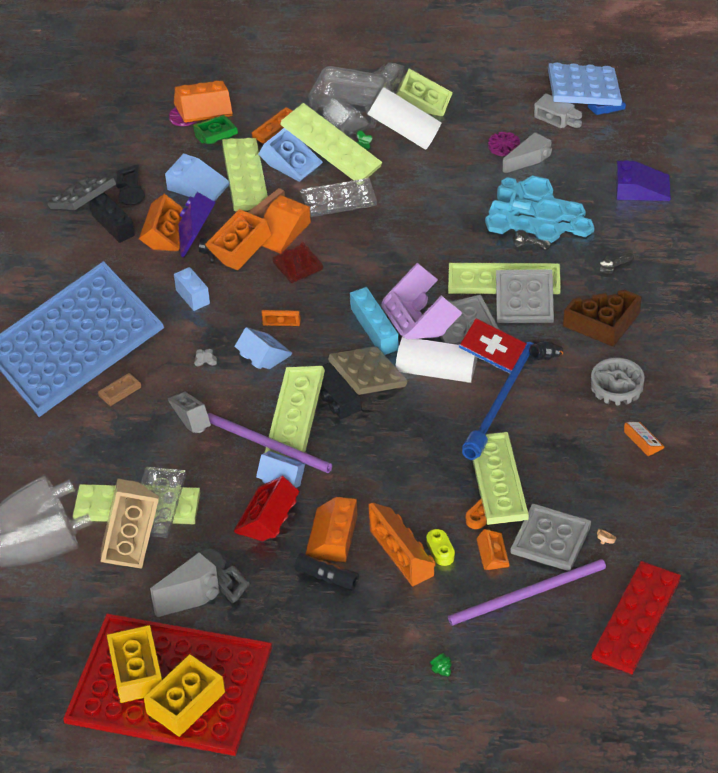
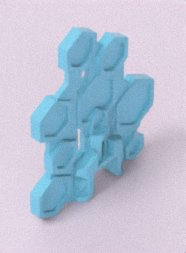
M533 175L518 183L514 178L506 177L503 179L497 190L498 200L493 201L489 209V215L485 218L486 226L490 232L503 234L510 229H514L515 232L521 234H535L537 241L549 244L559 239L560 235L565 231L587 237L594 232V225L591 219L584 218L586 211L582 204L554 198L552 196L553 188L549 179Z

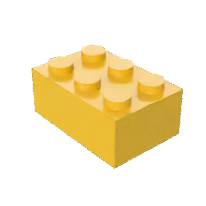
M150 625L108 634L107 640L120 703L144 698L162 681Z
M189 654L144 697L146 713L180 737L225 693L223 677Z

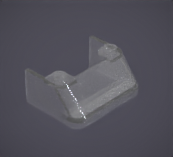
M333 66L325 67L309 93V107L316 112L318 107L327 109L332 107L335 101L366 106L365 112L368 115L382 88L387 87V79L380 74ZM370 116L371 128H374L378 120Z

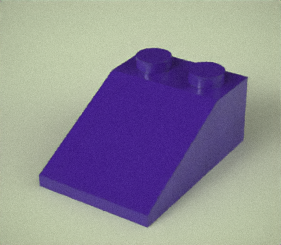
M617 161V200H671L670 176L636 161Z
M199 192L195 194L194 198L189 197L185 204L188 208L184 207L179 215L182 217L179 222L180 255L183 258L216 203Z

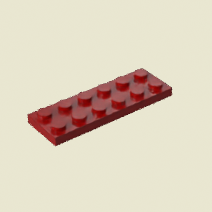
M641 561L592 653V659L633 675L680 582L681 575Z

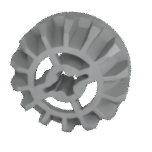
M624 358L605 359L599 362L592 370L591 390L598 399L602 400L604 398L606 404L613 401L616 406H619L620 402L624 401L627 405L632 400H637L640 397V393L643 392L644 372L639 365L631 360Z

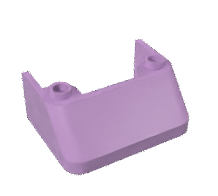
M416 263L384 297L381 304L391 322L405 339L442 336L462 314L457 307L442 295L424 314L420 312L427 305L428 296L425 293L438 279L419 263Z

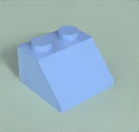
M247 327L235 345L240 351L239 354L246 359H250L252 361L251 364L259 369L262 367L271 369L292 355L290 350L269 333Z

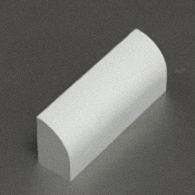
M385 87L382 88L368 112V115L425 150L432 142L441 125L440 121Z
M402 337L397 353L396 368L399 372L471 383L477 357L460 349L459 345L422 339H405Z

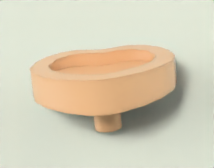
M600 528L597 530V537L601 540V544L605 542L614 543L616 541V537Z

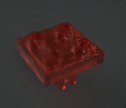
M304 242L300 243V246L291 250L286 249L284 253L273 257V263L291 283L323 270V264Z

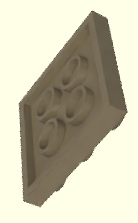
M377 346L329 355V362L358 395L406 387L407 379Z

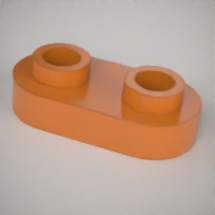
M481 499L466 513V524L472 529H480L487 524Z

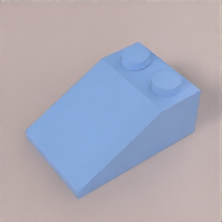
M285 128L264 143L258 153L269 166L299 182L323 163L300 139Z
M184 153L165 173L167 190L194 198L195 194L199 192L215 202L229 186V181L199 158Z

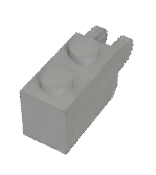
M547 93L535 103L534 117L559 128L566 127L567 125L575 128L582 126V121L580 120L582 113L574 108V104L554 102L553 96Z

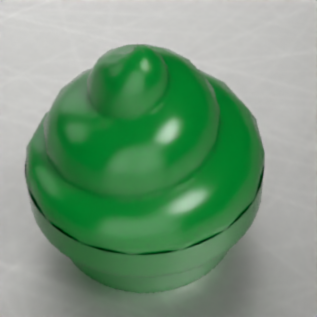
M445 653L440 654L430 662L434 673L446 675L447 677L450 676L451 658L447 657Z

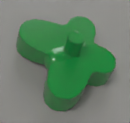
M358 131V142L356 143L369 151L372 136H366L363 131Z

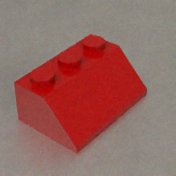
M284 476L259 486L236 525L234 532L260 541L275 538L280 532L281 524L288 518L289 515L287 513L290 508L295 505L296 497L300 491Z

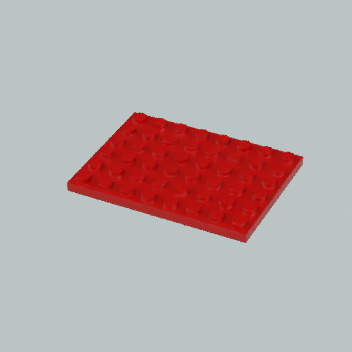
M106 614L63 718L64 723L236 756L272 650V643ZM150 625L162 680L190 654L223 677L225 693L179 737L146 713L144 698L120 703L107 640L108 634Z

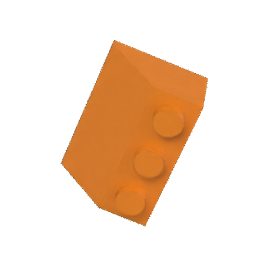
M223 81L175 87L174 105L185 123L212 119L221 115L229 117L233 114L229 92Z
M165 193L151 203L139 239L154 250L178 251L180 249L179 222L182 219L179 215L183 207Z
M239 209L205 245L224 265L238 271L271 236V232L265 219Z
M335 497L317 508L306 555L320 560L347 562L358 515L357 499Z

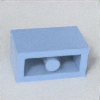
M190 267L174 274L176 291L193 311L210 304L208 287Z
M268 451L261 454L256 477L263 479L264 483H268L284 476L297 488L301 484L305 463Z

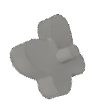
M198 349L196 351L195 366H201L206 362L211 366L216 365L217 358L213 355V350L207 349L203 351Z

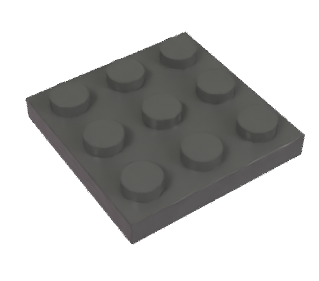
M86 176L81 178L78 184L67 187L64 193L54 195L47 204L50 209L76 210L116 185L114 178H106L105 176L97 178V176L89 178Z

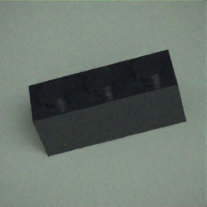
M105 192L89 201L92 216L119 243L135 236L132 219Z
M330 362L322 365L325 372L319 394L321 399L328 403L332 413H336L340 419H343L361 411L360 396Z

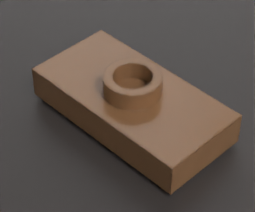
M128 373L98 391V394L109 406H112L140 389L141 383Z

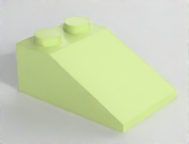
M408 69L396 91V95L425 113L438 116L444 115L453 93L411 69Z

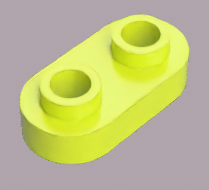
M440 529L429 531L426 541L434 561L442 566L453 563L455 551L447 534Z

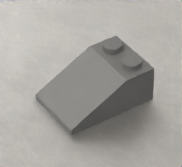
M198 553L151 587L150 591L155 616L160 617L202 606L208 601L213 600L220 593L216 566L201 553Z

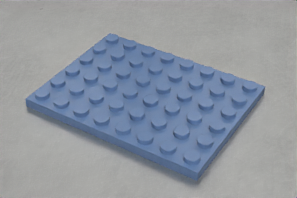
M103 261L0 333V372L37 416L40 417L158 333L164 326Z

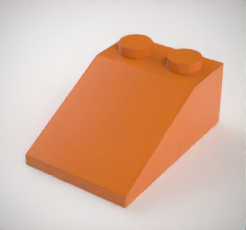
M279 195L270 204L263 217L267 221L271 236L262 246L281 254L311 223L310 207Z

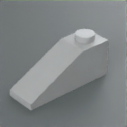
M534 132L503 158V172L508 173L541 163L551 155V140Z
M182 392L168 398L169 403L181 421L191 432L200 433L205 431L206 427L211 426L205 405L187 392Z

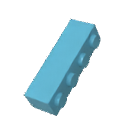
M365 287L350 292L351 310L375 347L377 346L384 355L398 351V333L369 289Z

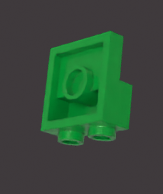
M225 115L193 125L195 137L201 143L213 144L218 140L231 138L233 135L238 134L237 127Z

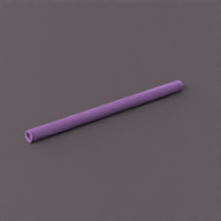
M208 413L210 424L326 473L332 470V464L222 417Z
M603 559L597 560L448 616L451 626L604 570L606 569Z

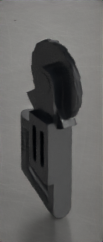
M139 164L117 171L116 187L120 189L119 201L125 205L139 204L145 198L144 191L139 186ZM125 175H127V181H123Z

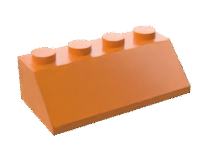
M370 503V532L413 587L434 577L435 561L433 557L426 554L420 541L417 542L409 527L406 528L403 524L401 516L395 514L390 507Z

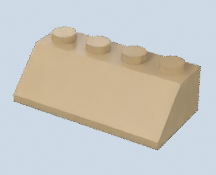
M117 478L101 546L100 562L142 569L159 496L139 482Z

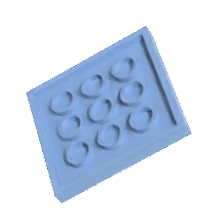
M558 62L548 64V74L554 102L621 106L622 98L615 68L610 66L567 65Z

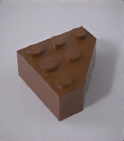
M627 290L617 291V294L613 295L603 293L592 295L590 299L582 300L581 297L575 298L564 309L563 327L614 347L640 314L642 296Z

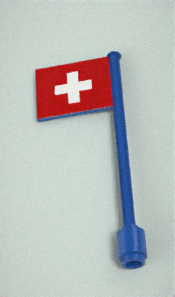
M477 318L460 343L459 348L510 373L479 430L470 432L462 446L463 455L470 460L480 457L488 443L485 434L530 355V346L534 344L532 342L525 343Z

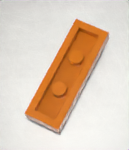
M285 107L254 130L252 138H256L257 141L263 144L284 128L280 125L281 120L289 115L292 110Z

